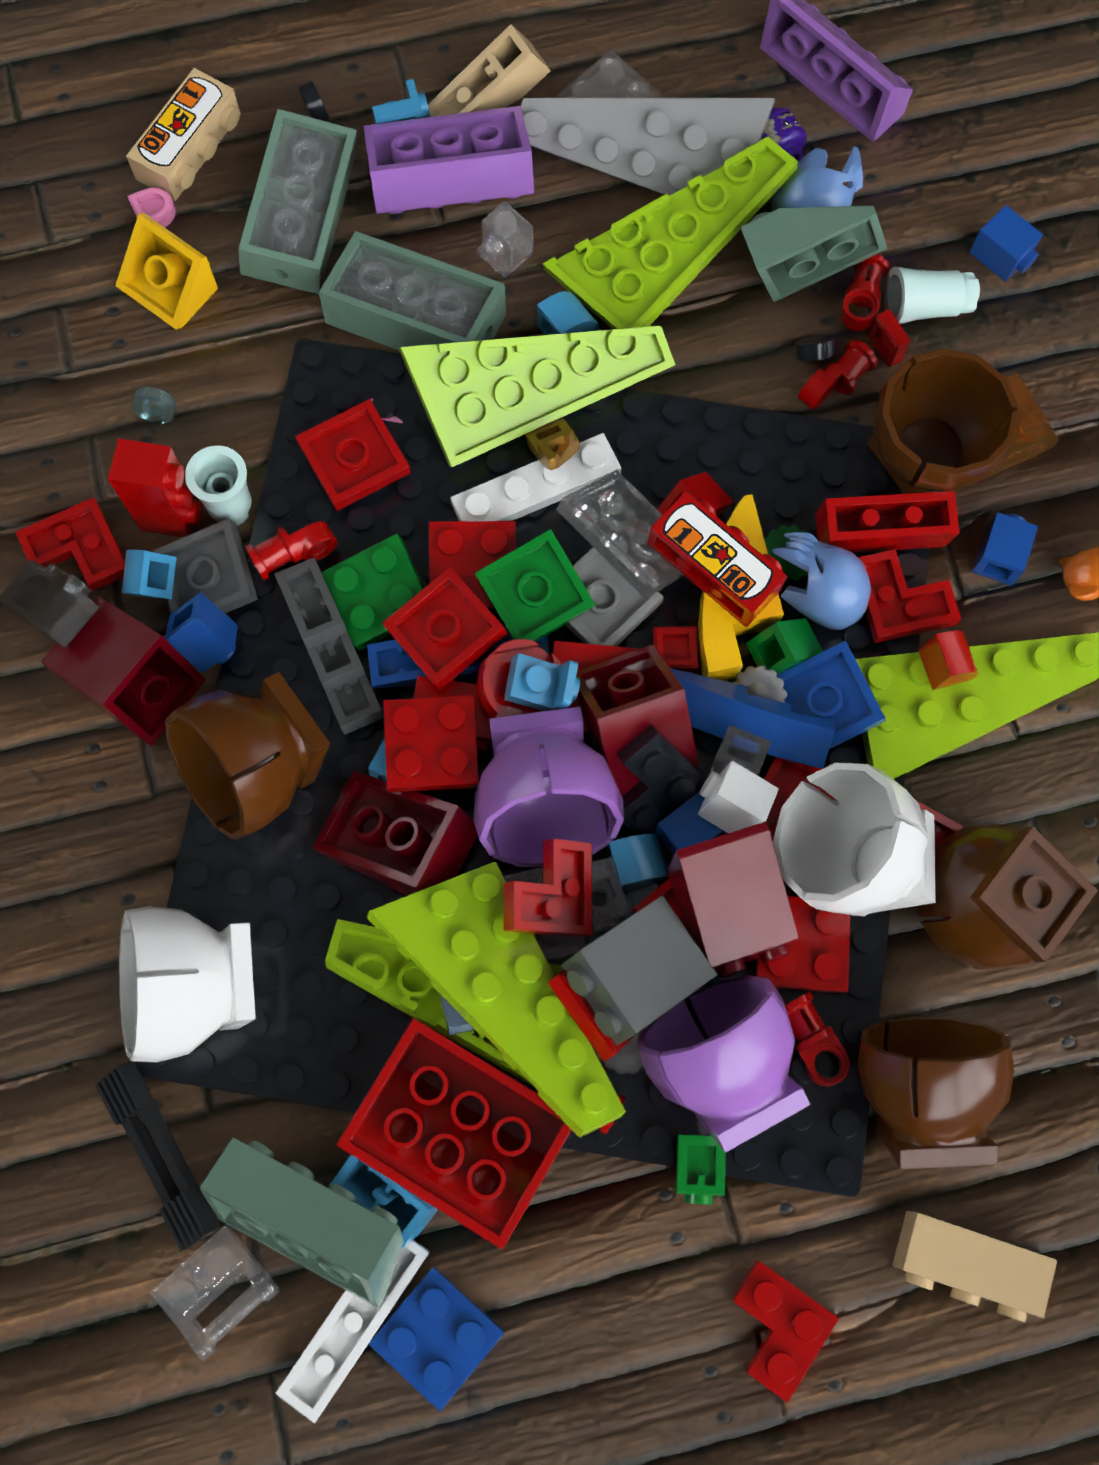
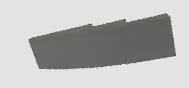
M315 558L275 573V577L343 734H348L383 719L382 709Z

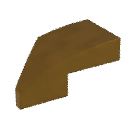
M560 418L525 434L528 447L541 464L549 470H554L563 465L580 449L578 438L564 418Z

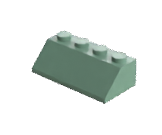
M232 1138L199 1188L218 1220L379 1308L385 1298L404 1243L400 1228L396 1225L398 1219L381 1207L373 1206L371 1210L360 1206L355 1203L356 1197L342 1186L332 1183L327 1188L314 1181L315 1175L296 1162H290L286 1166L274 1160V1153L257 1141L251 1140L246 1145Z

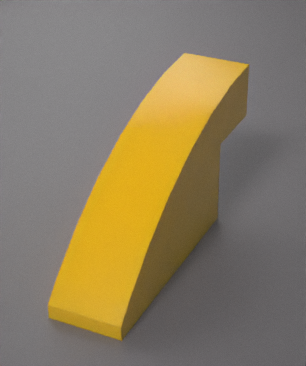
M746 495L738 503L726 525L739 528L748 537L751 546L762 555L768 554L753 495ZM702 592L698 620V650L702 676L723 681L737 678L743 663L736 636L764 631L775 622H780L784 613L779 594L746 628L705 592Z

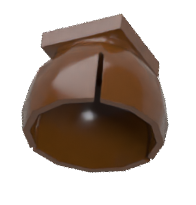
M944 348L913 356L910 360L908 359L880 390L873 435L870 436L867 444L904 494L956 491L978 484L1010 452L1018 422L1019 411L1017 410L1019 405L1007 378L980 356Z
M280 672L263 680L260 693L257 696L221 689L192 698L173 711L165 721L167 744L182 781L198 808L215 828L218 827L219 832L233 840L255 833L289 808L297 787L302 789L315 782L330 742Z
M1003 824L966 826L956 830L935 846L936 903L918 905V916L952 917L942 920L921 921V924L938 950L959 962L979 970L1012 968L1028 964L1033 960L1035 962H1047L1098 890L1033 826L1023 827L1022 829Z
M908 1017L884 1020V1022L880 1021L863 1029L858 1060L863 1095L879 1114L877 1116L878 1135L900 1169L998 1165V1146L987 1134L986 1130L1010 1099L1014 1076L1010 1036L987 1024L943 1017Z

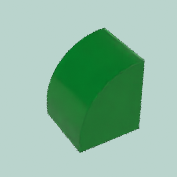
M806 618L775 622L746 643L757 667L765 666L767 670L773 669L777 674L823 652Z

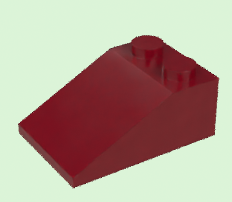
M354 770L312 848L408 896L457 877L478 833L474 821L459 806L416 791L388 793L386 781Z

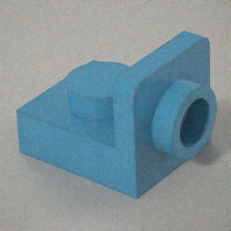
M413 79L405 80L407 99L389 101L381 105L372 106L375 124L429 117L425 93H417Z
M518 653L511 659L504 700L541 711L564 709L575 701L579 692L580 679L576 677L578 663L568 660L561 665H557Z

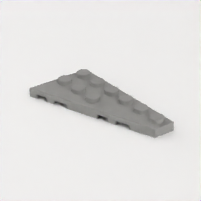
M523 98L521 110L531 147L661 195L668 194L670 196L686 187L687 182L698 175L706 176L722 167L725 160L759 142L775 103V98Z

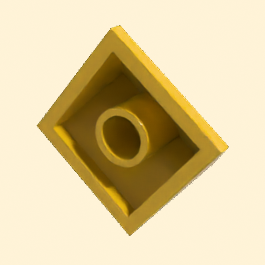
M138 213L115 286L174 329H182L218 289L208 259L145 213Z

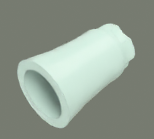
M895 266L889 271L885 283V311L890 309L899 324L928 318L958 316L960 313H972L976 309L977 300L980 296L979 280L975 278L973 272L961 273L959 270H915Z
M209 446L195 453L189 460L185 470V480L189 490L201 500L208 514L215 521L220 522L229 518L237 526L244 523L249 518L248 512L252 500L246 482L247 469L242 457L233 449L225 446Z

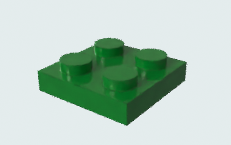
M551 529L475 573L477 580L513 640L528 639L536 642L595 608L596 605Z
M398 534L321 572L352 644L359 651L366 648L369 644H374L390 636L391 634L382 623L424 589V585L404 541Z

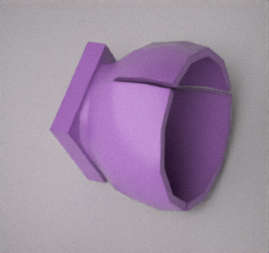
M580 707L489 719L494 758L483 771L477 787L474 823L479 840L490 856L493 855L494 859L518 867H543V841L554 838L591 843L593 855L607 846L609 842H613V838L616 839L624 821L623 798L604 757L584 743L583 718Z
M748 975L720 981L690 994L688 999L708 1038L705 1041L684 999L650 1023L639 1035V1053L645 1071L665 1099L693 1111L699 1123L725 1153L810 1105L803 1088L788 1076L795 1039L783 999L770 979Z

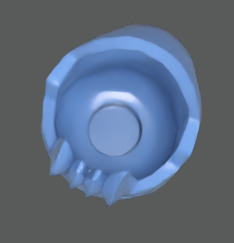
M853 147L842 172L826 168L827 151L814 148L798 162V169L771 197L772 211L779 208L851 206L854 193L863 187V171L858 147ZM844 182L849 183L847 186L843 185Z
M785 533L784 537L790 539L789 542H786V547L773 548L772 553L805 570L808 573V581L805 590L788 586L781 597L804 616L829 630H842L860 620L869 605L871 593L870 580L862 561L848 550L818 541L812 533Z

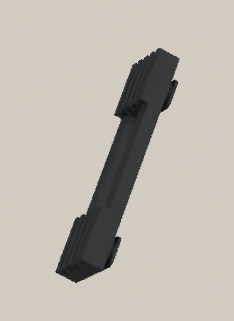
M128 1061L118 1065L116 1069L112 1070L110 1074L105 1076L106 1078H103L95 1086L115 1125H123L164 1205L159 1211L178 1248L182 1252L220 1228L152 1098L142 1074L138 1071L134 1061ZM138 1113H140V1115H141V1117H142V1119H143V1121H144V1123H145V1125H146V1127H147V1129H148V1131H149L151 1137L153 1138V1140H154V1142H155V1144H156V1146H157V1148H158V1150H159V1152H160V1154H161V1156H162V1158H163L165 1164L167 1165V1167H168V1169H169V1171H170V1173H171V1175H172V1177H173V1179H174V1181H175V1183H176V1185H177L179 1191L181 1192L180 1195H179V1193H178V1191H177V1189H176V1187H175V1185H174V1183H173L171 1177L169 1176V1174H168V1172H167V1170H166V1168H165V1166H164V1164H163V1162H162V1160H161V1158H160V1156H159L157 1150L155 1149V1147H154V1145H153V1143H152V1141H151V1139H150V1137H149V1135H148V1133H147V1131H146V1129H145L143 1123L141 1122V1120H140V1118H139V1116H138Z

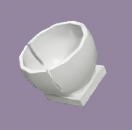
M834 763L807 776V779L810 783L821 787L837 801L831 799L814 786L801 781L782 806L772 842L782 879L811 907L838 914L866 916L874 912L936 903L934 815L925 809L921 810L911 794L883 770L868 764Z
M147 906L125 910L120 933L119 995L125 1050L131 1061L160 1062L188 1055L218 1029L219 1031L239 1029L255 1020L250 923L230 924L222 932H217L181 909Z

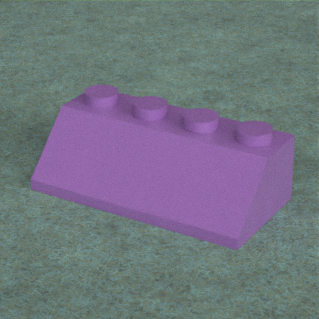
M770 0L760 49L872 142L878 139L904 115L913 89L902 77L890 71L877 60L873 53L862 48L848 36L845 30L837 27L822 15L814 5L809 4L805 0Z
M521 106L363 126L376 214H397L404 210L426 207L435 209L450 204L479 203L488 199L517 198L521 195L534 194L532 150Z

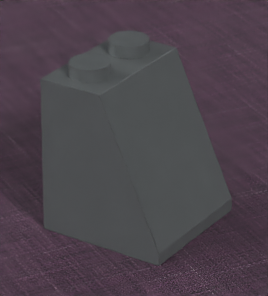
M663 895L581 949L561 965L564 970L568 971L567 980L571 988L578 995L584 996L595 1012V1021L598 1028L603 1034L611 1037L616 1046L637 1034L718 975Z

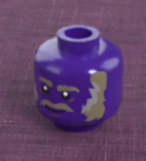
M773 107L761 140L769 137L799 161L803 156L802 150L807 141V134L789 109Z

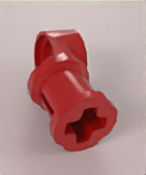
M876 254L853 265L855 270L852 284L848 285L840 314L843 324L851 330L863 331L869 329L877 317L882 299V291L880 290L882 279L887 275L890 268L889 261L880 254ZM869 265L873 266L872 270L868 269ZM853 304L862 308H870L871 313L864 317H857L849 311L848 307Z
M851 340L845 346V353L835 364H829L824 370L822 368L818 369L801 389L797 398L814 411L833 390L840 394H852L860 377L866 371H872L877 366L878 359L874 351L862 341Z
M319 521L309 524L290 535L287 534L283 527L276 529L277 534L256 546L248 544L244 548L258 574L264 581L269 578L270 572L290 561L296 564L303 559L305 561L311 558H315L316 561L323 559L336 548L338 541L328 524Z
M808 992L786 1004L785 1008L793 1035L798 1042L795 1047L805 1062L804 1068L807 1076L815 1084L829 1087L840 1083L847 1076L850 1070V1060L832 1027L825 1026L811 1003L814 997L811 992ZM827 1051L838 1058L839 1071L834 1077L825 1078L816 1071L814 1066L815 1058L820 1052Z

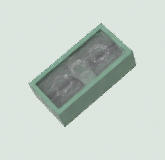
M277 109L238 248L240 275L319 294L355 161L356 129Z
M357 231L354 232L319 291L326 324L399 350L398 347L494 339L506 316L504 283Z

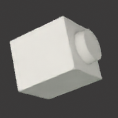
M732 760L720 774L713 771L706 779L700 791V795L705 797L698 815L727 833L735 832L765 822L779 788Z

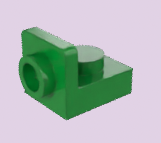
M677 1134L674 1192L685 1194L684 1203L713 1204V1195L725 1196L726 1153L712 1136Z

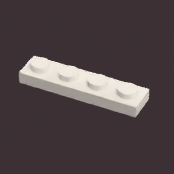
M604 433L580 442V449L568 461L554 470L547 469L537 460L450 497L451 505L459 521H513L621 475V466Z
M414 1239L403 1249L401 1248L385 1298L379 1308L345 1290L275 1394L315 1423L430 1251Z

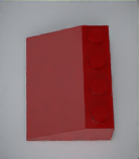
M413 1018L336 1146L503 1250L570 1134L571 1129L537 1093Z

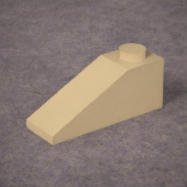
M510 24L428 104L429 115L436 117L505 108L523 98L551 70L531 42Z

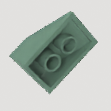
M873 205L779 208L772 212L758 214L750 223L741 227L757 271L773 302L888 249Z

